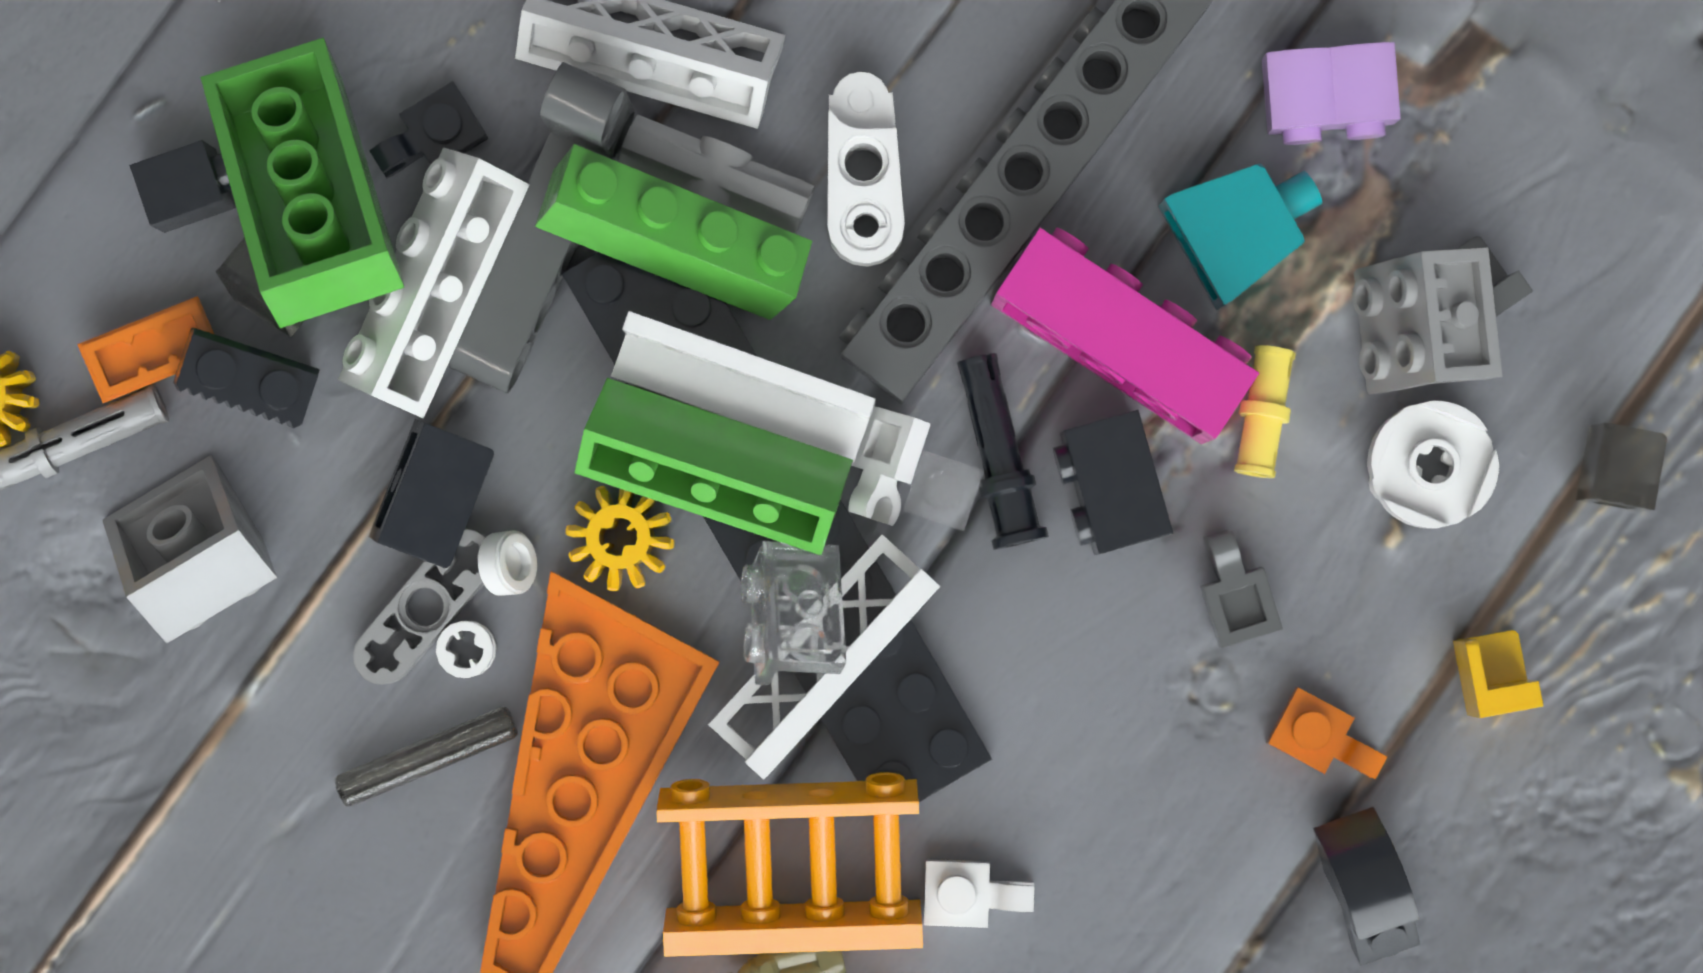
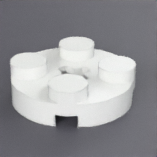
M1434 400L1400 409L1384 421L1372 439L1367 457L1368 483L1371 493L1381 502L1387 512L1408 525L1434 529L1460 523L1483 508L1491 497L1498 480L1497 451L1493 450L1492 441L1486 433L1488 431L1474 413L1451 402ZM1433 447H1437L1443 451L1441 462L1449 466V471L1446 477L1435 475L1431 482H1427L1421 478L1423 469L1416 465V460L1419 454L1428 455Z

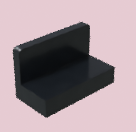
M415 419L368 537L381 545L442 568H448L453 561L493 460L494 451L491 448Z

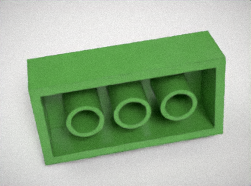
M324 37L200 77L259 291L279 327L283 328L405 288L344 83Z

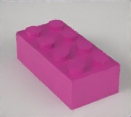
M1056 227L1051 235L1042 228H1039L997 291L991 306L1202 445L1216 439L1259 375V372L1247 365L1252 356L1242 347L1219 335L1216 341H1211L1194 330L1193 327L1197 319L1177 304L1165 299L1161 306L1156 305L1138 293L1143 284L1119 266L1111 263L1107 270H1104L1085 258L1084 256L1089 248L1070 233Z

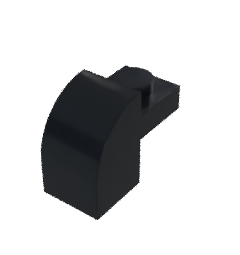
M1374 807L1313 828L1324 873L1341 905L1351 948L1360 966L1384 957L1396 955L1401 951L1420 945L1415 923L1420 917L1415 899L1395 847Z

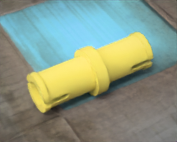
M1258 345L1254 349L1253 369L1259 372V375L1249 388L1248 400H1243L1240 403L1239 415L1245 418L1237 464H1235L1234 471L1252 477L1275 478V466L1282 424L1289 423L1291 409L1286 407L1292 364L1296 353L1286 348Z

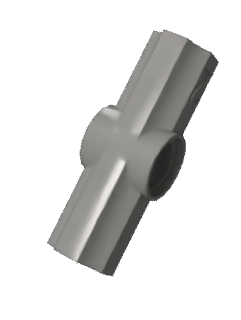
M638 114L628 130L618 162L795 234H797L815 189L814 185L807 183L805 180L784 174L780 170H774L753 161L754 157L751 154L731 144L708 136H701V139H698Z

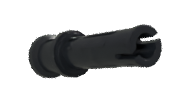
M997 353L979 355L957 362L966 392L977 446L979 447L985 479L980 481L982 486L979 487L981 498L988 499L997 535L991 541L993 550L1048 538L1047 527L1039 525L1031 488L1036 485L1035 477L1030 474L1029 469L1024 470L1021 456L1019 455L1011 414L1000 376Z

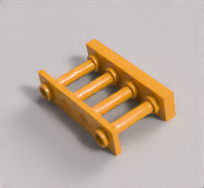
M890 772L869 775L866 781L710 786L709 782L705 780L684 779L674 782L671 787L660 788L657 804V823L679 822L683 903H680L677 908H666L663 927L664 957L923 948L920 899L908 900L907 897L901 895L899 814H919L917 779L905 780L902 775ZM873 815L876 896L872 897L870 901L844 902L841 898L837 897L834 817ZM808 818L811 898L805 903L779 904L777 900L773 899L770 819ZM744 820L747 900L741 905L715 906L708 899L705 821Z

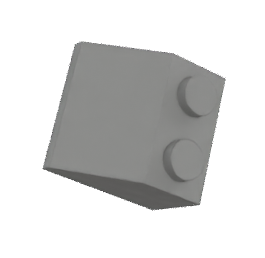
M212 455L102 520L126 598L166 643L189 630L199 627L210 617L242 598L254 594L262 586L277 578L263 538Z

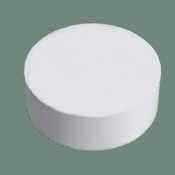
M516 530L495 532L483 540L478 554V569L485 587L495 595L505 596L522 594L532 586L537 572V557L532 543L522 532Z

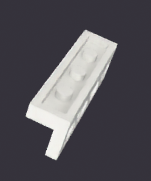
M526 0L521 10L515 59L552 70H557L562 62H566L618 85L628 92L758 129L764 113L770 81L783 48L784 34L666 0H577L579 3L568 6L548 0ZM622 11L636 15L640 21L628 24L612 19L609 14ZM678 29L688 30L697 33L700 39L692 41L674 37L670 31ZM743 46L764 52L765 54L762 62L735 55L731 49Z
M628 312L622 328L626 335L611 374L612 378L853 459L852 463L854 464L875 405V398L639 314Z
M882 534L708 725L746 759L745 763L764 780L940 588V585ZM884 553L911 579L893 599L866 600L865 572ZM858 580L859 600L839 601ZM886 606L867 626L866 607ZM859 607L860 635L850 646L823 647L821 620L832 608ZM815 627V648H796ZM823 654H842L824 674ZM816 655L817 682L807 693L779 695L778 667L788 656ZM771 676L772 695L752 696ZM799 701L780 722V702ZM772 703L773 731L755 749L728 722L744 704Z

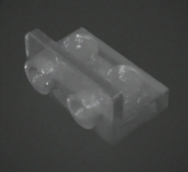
M763 541L753 564L744 566L741 577V599L743 603L751 604L752 623L747 624L744 634V658L746 662L754 663L755 684L769 685L776 671L841 674L847 662L839 545H825L822 555H818L782 542Z

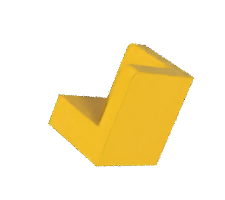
M1507 630L1453 641L1467 716L1484 718L1544 706L1539 681L1527 679L1519 634L1516 631Z

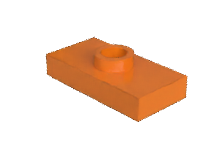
M198 296L77 344L102 403L175 375L191 328H197L214 334Z

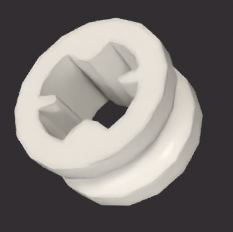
M459 621L450 624L442 631L437 640L436 655L439 664L447 673L455 677L470 678L483 674L491 667L496 657L497 645L494 635L486 626L477 621ZM462 631L473 632L475 634L474 644L483 648V656L479 662L476 659L469 660L470 668L458 665L459 654L450 650V643L454 636L457 640L464 639Z

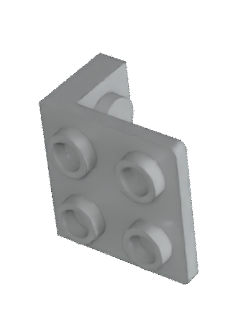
M1488 247L1421 251L1355 270L1352 300L1354 308L1359 315L1362 343L1359 364L1366 380L1368 394H1382L1435 383L1503 377Z

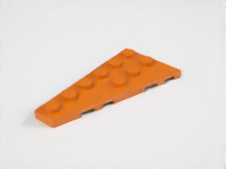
M550 571L546 607L538 639L536 664L531 692L527 701L511 793V806L507 828H505L501 849L502 857L496 891L493 895L480 969L481 973L554 972L721 662L553 571Z

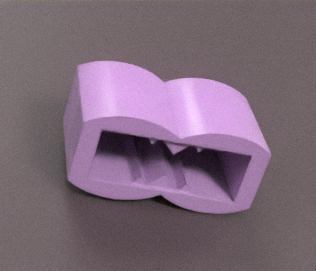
M1395 42L1268 52L1262 58L1267 135L1283 134V144L1285 145L1322 141L1321 131L1346 129L1347 139L1349 140L1383 137L1386 135L1385 126L1394 125L1401 119Z

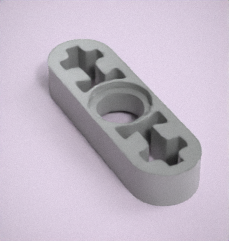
M466 529L459 545L470 547L475 542L481 546L487 536L481 532ZM456 555L448 568H442L424 561L358 639L353 652V660L358 673L367 681L380 685L394 683L407 676L437 641L442 631L454 621L482 588L484 583L479 571L476 573L466 569L454 580L452 584L464 589L462 594L456 599L446 584L429 576L436 566L442 575H447L457 563ZM422 588H430L436 591L443 601V613L440 619L429 626L416 623L408 611V603L411 596ZM395 615L404 629L412 634L421 636L422 640L415 648L409 638L404 639L393 654L395 659L400 662L397 668L394 670L386 666L376 671L371 666L376 656L369 648L374 641L379 644H387L399 632V629L388 625Z

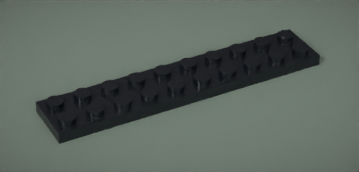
M600 252L561 273L614 365L626 335L622 328L629 311L757 356L726 302ZM841 500L822 555L704 517L779 647L869 549ZM875 561L865 572L866 600L893 599L896 593L879 564ZM858 580L839 601L859 600ZM886 606L866 607L867 626ZM859 607L832 608L821 620L823 647L850 646L860 635ZM911 619L821 717L822 722L857 781H866L869 775L884 772L900 774L905 780L917 779L919 802L992 760ZM815 627L796 648H815ZM823 654L824 674L842 654ZM816 655L788 656L786 658L787 662L807 693L817 682Z

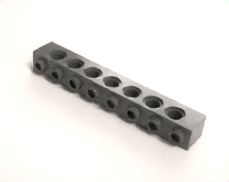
M1115 0L1105 14L1095 7L1072 37L1081 45L1068 62L1064 63L1056 57L1034 85V88L1042 95L1030 111L1025 113L1017 107L1000 128L995 138L1003 145L992 160L987 164L979 157L962 177L956 188L964 193V196L954 209L948 214L940 207L921 230L917 238L926 245L911 264L900 258L883 279L878 288L887 295L872 314L861 308L842 332L839 339L845 342L847 347L841 353V358L902 404L1193 29L1213 0ZM1132 10H1140L1147 13L1154 21L1155 33L1143 39L1132 37L1125 31L1122 25V16ZM1092 60L1108 62L1116 72V84L1107 89L1092 87L1084 78L1083 66ZM1053 110H1066L1076 118L1078 133L1069 139H1056L1046 131L1044 116ZM1017 159H1025L1032 162L1039 171V183L1029 190H1019L1012 187L1006 180L1004 173L1007 164ZM988 209L998 216L1001 222V232L997 237L988 241L975 239L966 229V217L974 210ZM938 259L954 261L962 271L963 280L961 284L951 291H939L932 287L926 277V270L932 262ZM907 308L914 310L921 316L924 323V331L920 337L911 342H901L891 336L887 329V320L896 310Z

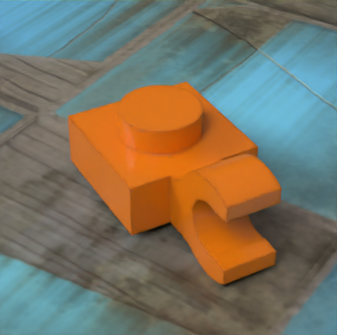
M1299 687L1294 689L1266 741L1267 744L1323 774L1326 773L1330 763L1335 758L1358 772L1376 779L1387 759V756L1346 735L1355 719L1353 716Z

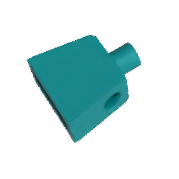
M1256 164L1173 193L1164 198L1158 207L1215 309L1219 310L1305 242L1303 234L1294 219L1321 205L1323 201L1315 182L1305 170L1275 186L1262 164Z

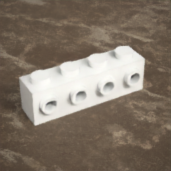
M447 148L442 149L439 158L429 166L425 173L422 184L423 193L412 217L402 225L397 235L395 256L405 288L369 299L370 309L359 334L351 339L345 349L343 369L339 375V381L424 419L530 184L480 158Z

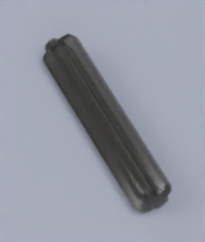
M499 707L337 775L334 779L336 790L345 806H354L514 739L518 735L516 723L507 707Z

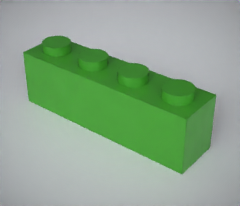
M575 144L554 168L535 227L769 320L796 299L812 245V240Z
M607 378L584 428L574 473L822 555L853 459Z

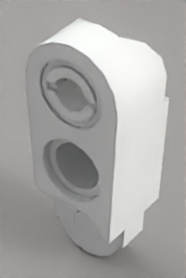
M856 72L848 74L840 80L834 89V94L829 95L827 227L831 247L841 259L853 265L869 267L881 264L894 256V253L898 251L902 244L905 222L893 92L888 93L887 87L882 80L875 75L866 72ZM866 150L877 155L882 165L878 175L866 181L856 180L851 177L846 171L845 163L854 152ZM865 215L873 217L878 223L876 234L868 238L861 237L854 231L855 221Z

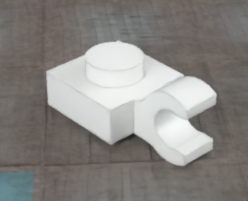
M874 406L854 464L852 463L851 465L863 471L858 485L851 494L848 506L849 512L891 526L895 524L901 510V498L897 490V480L911 484L931 425L930 423Z
M926 860L924 925L988 928L989 909L1034 912V882L991 881L990 861Z

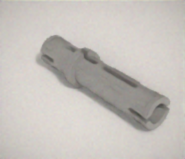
M150 384L143 390L100 408L93 409L86 414L43 431L40 427H36L25 432L24 440L0 449V491L39 474H42L45 478L51 477L59 473L60 465L103 447L110 446L117 441L160 423L169 422L168 412L158 390L153 384Z

